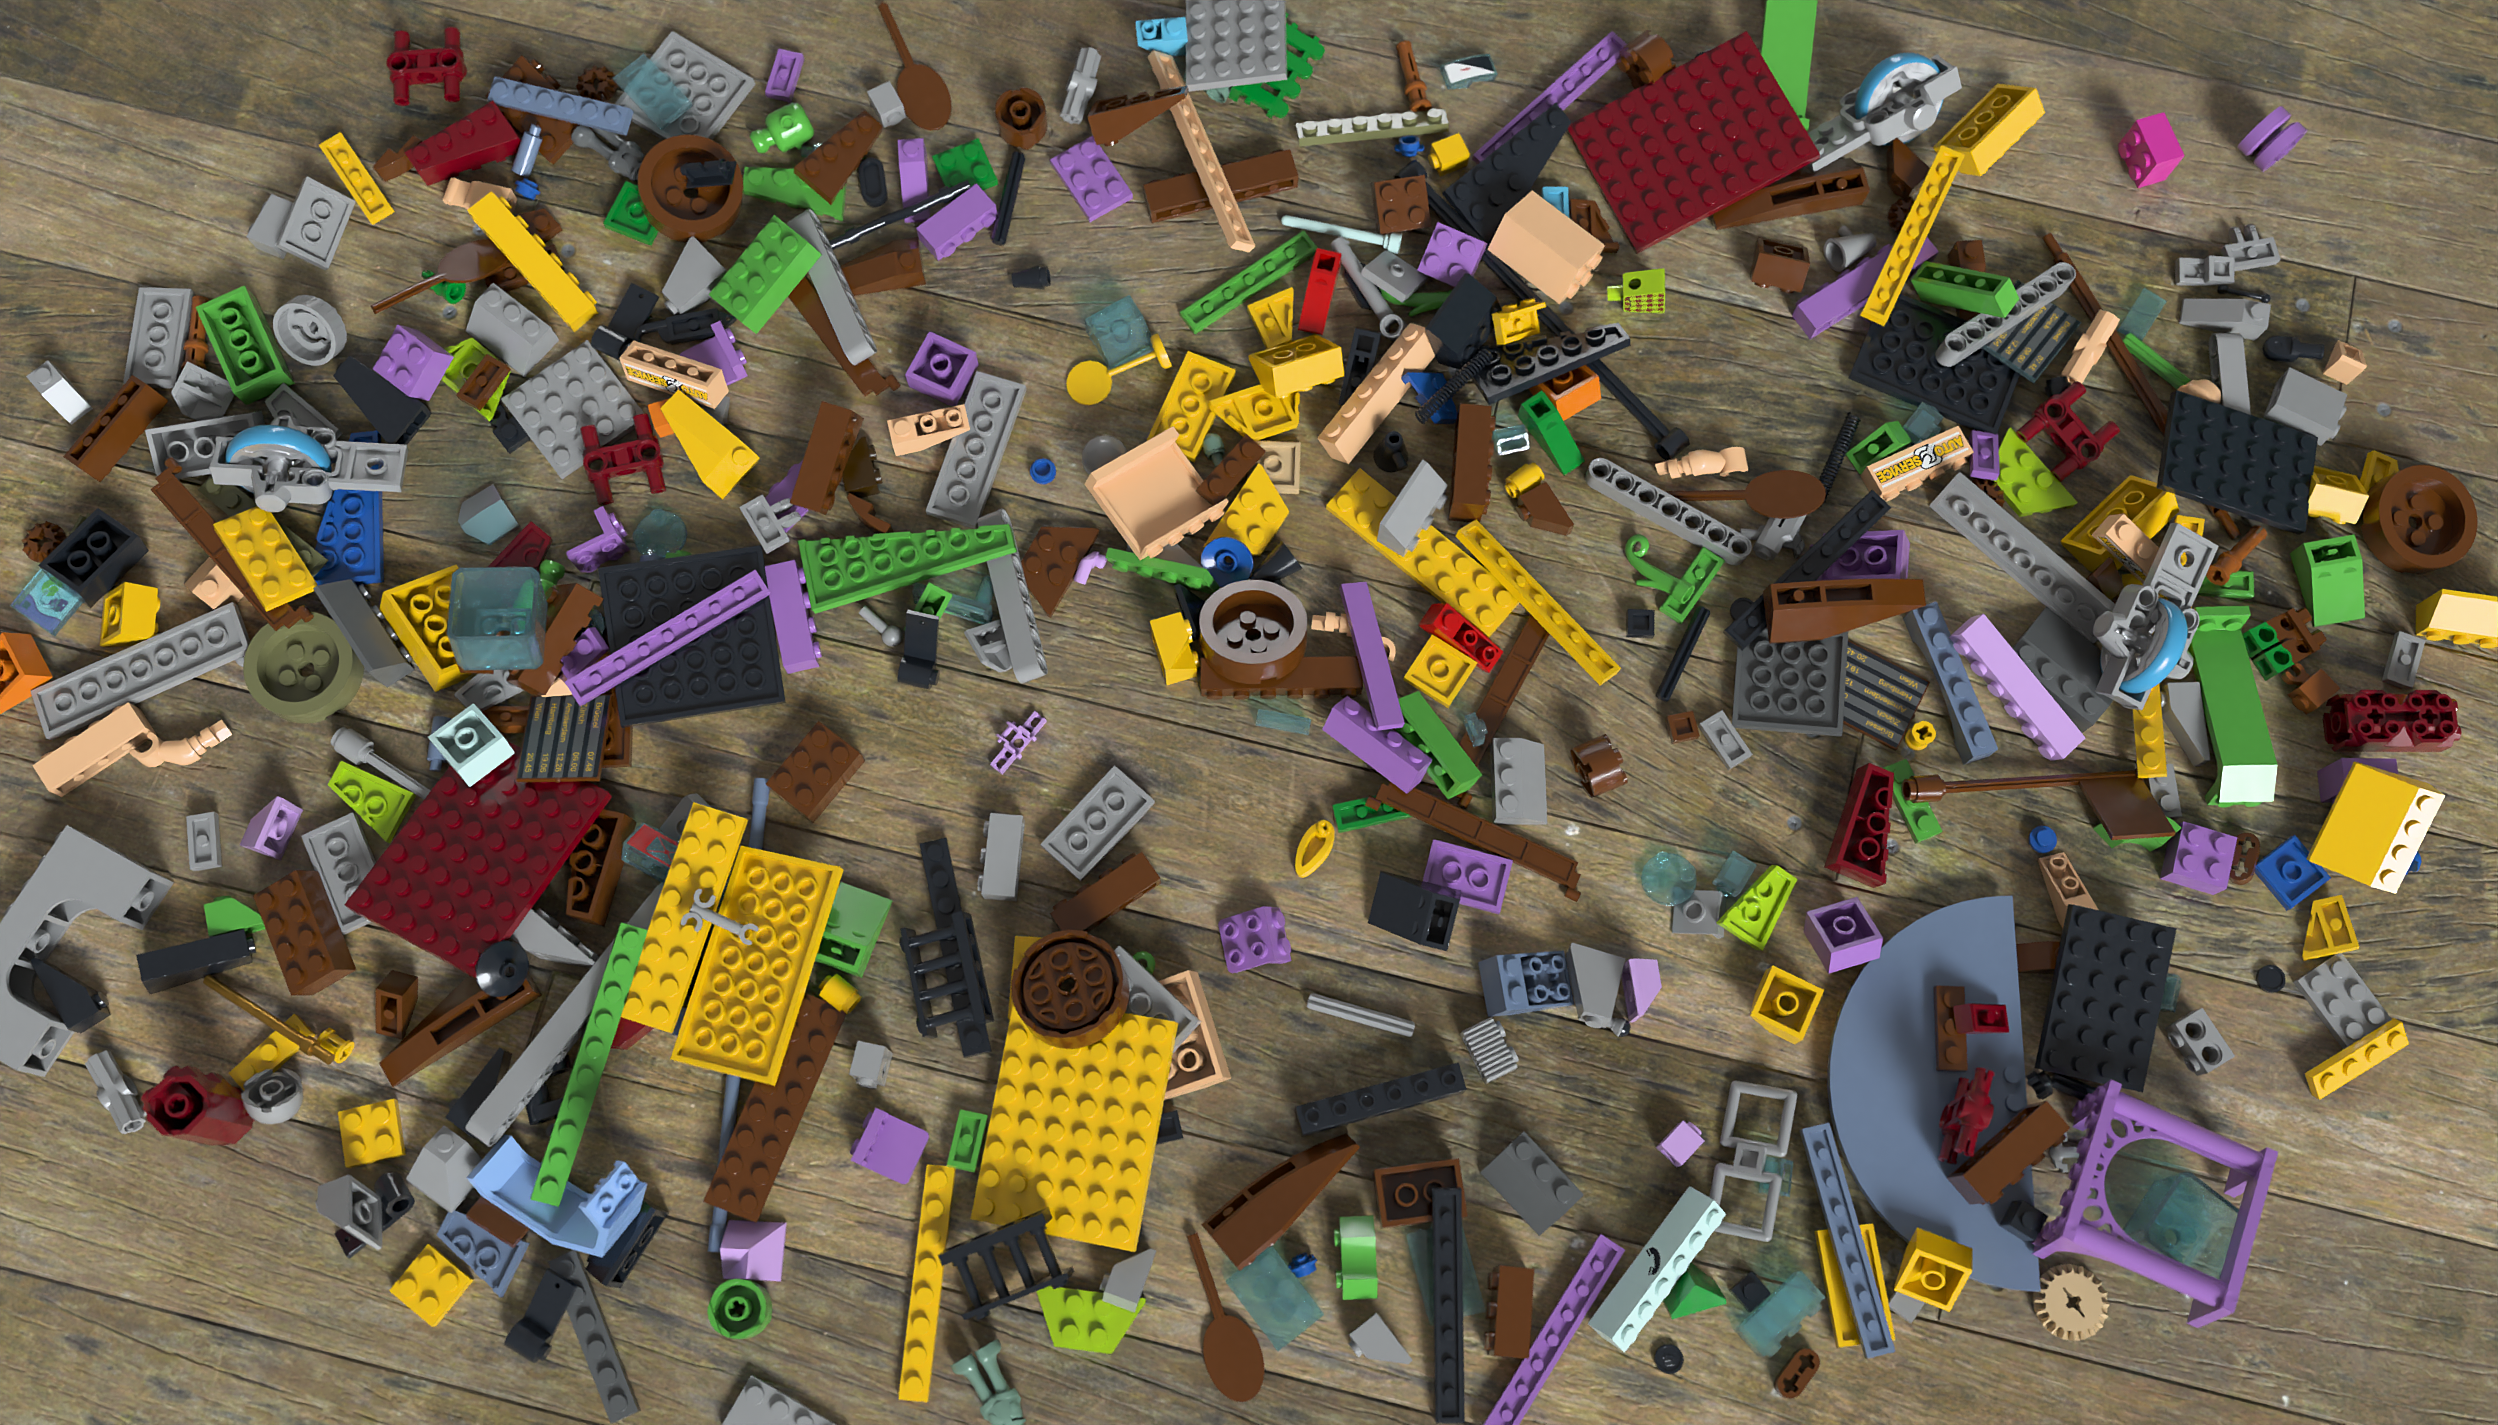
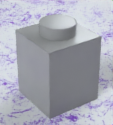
M890 81L867 91L870 104L884 128L889 125H896L906 118L903 104Z

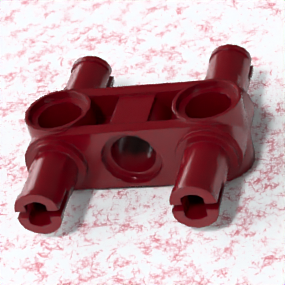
M454 27L445 28L444 48L410 50V35L408 32H394V51L386 61L387 67L390 70V80L394 84V103L399 106L409 105L410 85L444 83L445 100L448 102L460 101V82L467 74V67L464 63V53L460 49L459 29Z
M2075 381L2060 395H2052L2048 400L2038 405L2036 410L2033 411L2032 418L2016 431L2017 437L2026 443L2043 429L2059 447L2066 458L2050 471L2059 482H2062L2076 469H2083L2090 462L2098 459L2103 452L2104 445L2120 432L2119 427L2113 421H2108L2092 434L2072 411L2070 406L2087 392L2084 385L2079 381ZM2048 406H2050V407H2052V408L2054 409V411H2055V416H2054V418H2052V417H2050V416L2048 415V413H2047V408H2048ZM2082 446L2088 450L2087 458L2081 453Z
M648 414L633 416L638 438L636 441L604 448L600 446L595 425H587L580 428L585 448L582 454L583 466L586 470L588 481L593 483L598 505H608L614 502L609 483L611 478L642 471L646 472L651 494L666 491L662 468L664 467L663 454L658 438L653 436ZM645 450H656V455L653 458L646 459L643 457ZM593 461H603L604 464L600 470L594 471L590 469Z
M1976 1067L1974 1080H1971L1970 1083L1967 1078L1958 1079L1955 1098L1949 1104H1946L1939 1121V1128L1942 1129L1944 1140L1938 1160L1942 1162L1947 1160L1946 1163L1956 1165L1958 1153L1963 1151V1155H1974L1978 1133L1988 1127L1994 1111V1105L1991 1104V1098L1988 1096L1995 1074L1993 1071L1988 1070L1986 1072V1068Z

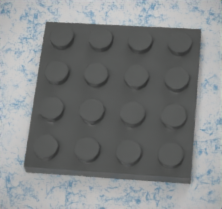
M1766 628L1743 651L1737 647L1732 725L1734 728L1842 736L1848 632L1823 640L1769 644Z

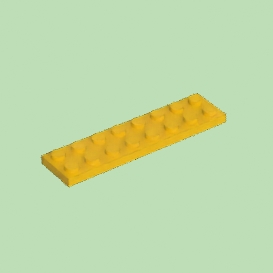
M1359 468L1328 502L1326 509L1440 602L1448 603L1489 639L1519 604L1516 598L1488 570L1432 525H1430L1427 531L1421 530L1417 536L1420 538L1418 545L1413 552L1408 550L1404 557L1377 542L1380 522L1397 497Z
M693 802L647 931L643 950L621 1014L622 1018L673 1033L712 924L702 919L703 926L700 931L696 932L694 931L697 926L695 918H689L685 926L681 925V919L685 914L690 913V909L695 902L694 894L698 889L702 890L699 897L702 903H707L712 895L716 896L715 903L708 908L716 912L748 822L746 818Z

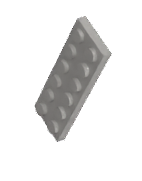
M976 371L964 404L970 430L952 437L926 508L927 515L977 529V519L982 516L1025 396L1026 385Z

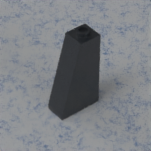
M351 356L337 367L336 373L333 375L388 444L407 445L432 415L422 402L407 396L388 380Z
M239 930L138 954L136 957L142 983L149 994H154L205 978L209 974L215 975L252 963L251 954L256 953L253 936L247 938L245 930Z

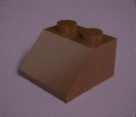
M1758 237L1750 272L1751 282L1762 288H1769V286L1778 287L1785 293L1802 292L1810 266L1808 248Z

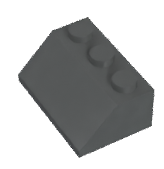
M1524 1131L1480 1172L1538 1236L1561 1218L1584 1195Z

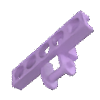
M1034 711L1027 721L1018 728L1015 726L1016 723L1014 721L1012 723L1007 721L1008 727L1003 733L995 735L999 743L1001 741L1004 743V748L990 765L1003 775L1016 758H1022L1020 753L1029 742L1037 740L1035 735L1047 720ZM1034 718L1041 720L1036 727L1031 725ZM1014 730L1017 734L1009 742L1005 738ZM1022 739L1024 745L1017 748L1014 746V741ZM1006 751L1012 754L1010 758L1005 756ZM1000 759L1006 760L1002 768H998L996 765Z

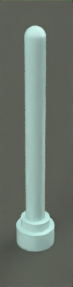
M1284 215L1281 218L1282 224L1286 226L1383 245V248L1398 254L1402 233L1392 232L1391 234L1381 235Z

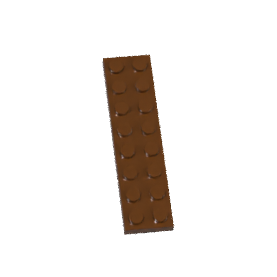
M804 993L776 1085L773 1086L755 1081L703 1200L704 1203L755 1223L758 1222L847 1014L843 1010L839 1012L828 1002Z

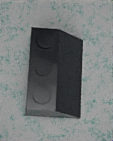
M1468 273L1463 275L1425 328L1438 364L1458 370L1463 368L1470 359L1472 360V357L1475 356L1482 344L1487 341L1489 334L1494 329L1492 314L1502 311L1498 298Z
M644 1197L640 1212L603 1257L589 1254L587 1258L589 1264L585 1270L604 1286L621 1288L669 1212Z

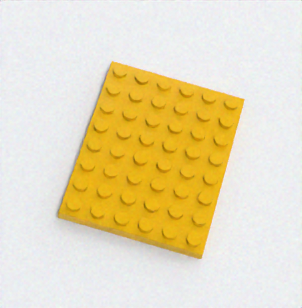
M1013 1004L971 1219L1005 1225L1049 1207L1053 1218L1046 1224V1234L1135 1252L1178 1022L1124 1013L1115 1029L1102 1040L1082 1048L1063 1049L1048 1045L1035 1037L1022 1021Z

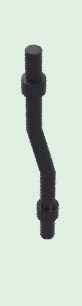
M965 180L950 188L948 186L938 190L939 193L913 205L879 217L858 228L853 226L845 230L844 234L829 240V243L833 250L847 243L852 245L860 241L859 238L882 227L916 215L942 202L946 204L954 200L953 197L966 192L971 186L968 180Z

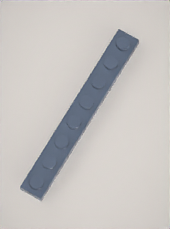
M1830 1123L1801 1129V1137L1864 1358L1896 1352Z

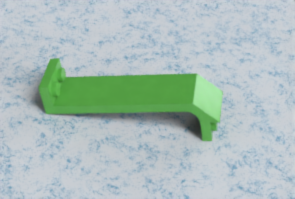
M1765 0L1760 53L1807 131L1810 119L1805 118L1818 0Z
M2249 606L2195 607L2194 610L2198 612L2200 621L2188 650L2193 657V670L2196 682H2200L2203 710L2218 766L2216 782L2205 795L2207 805H2218L2224 808L2232 805L2254 807L2262 802H2273L2277 761L2241 630L2251 616Z

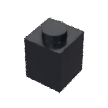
M2024 1200L2012 1201L1999 1226L2023 1241H2035L2049 1216Z

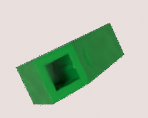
M1540 391L1521 404L1518 418L1563 476L1585 462L1561 415L1543 391Z

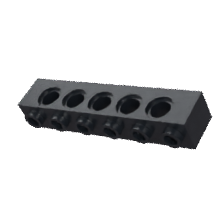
M1458 1062L1295 1107V1113L1301 1135L1304 1137L1463 1094L1467 1089Z

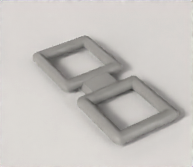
M1737 1080L1731 1083L1720 1143L1724 1147L1736 1149L1734 1165L1718 1163L1715 1166L1709 1198L1713 1199L1720 1206L1725 1175L1769 1184L1761 1229L1721 1221L1720 1225L1715 1228V1232L1764 1242L1771 1240L1782 1177L1776 1173L1766 1172L1764 1168L1767 1155L1784 1157L1787 1154L1797 1100V1093L1794 1090ZM1741 1093L1785 1100L1777 1145L1733 1137Z

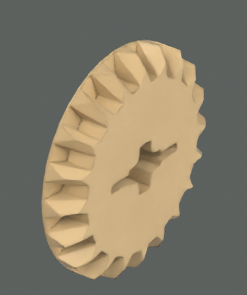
M2063 1264L2050 1268L2040 1277L2041 1292H2034L2033 1305L2039 1321L2047 1331L2064 1340L2078 1341L2096 1335V1332L2104 1327L2103 1323L2108 1317L2107 1309L2110 1305L2107 1302L2106 1296L2108 1292L2104 1290L2102 1281L2098 1280L2093 1272L2086 1270L2082 1266ZM2067 1294L2070 1297H2077L2078 1301L2075 1303L2077 1310L2073 1307L2067 1308Z

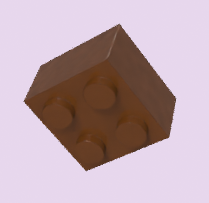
M1425 175L1370 182L1377 234L1431 227Z

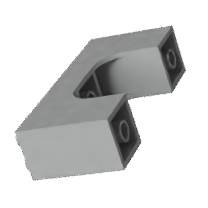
M68 825L56 836L54 845L40 859L37 870L23 884L21 893L15 902L6 909L5 916L0 922L1 1062L17 1071L45 1077L74 1034V1031L67 1029L62 1018L44 1009L37 1002L34 995V982L37 973L30 960L35 957L47 961L72 922L79 915L89 910L98 909L117 921L143 930L174 882L96 838Z

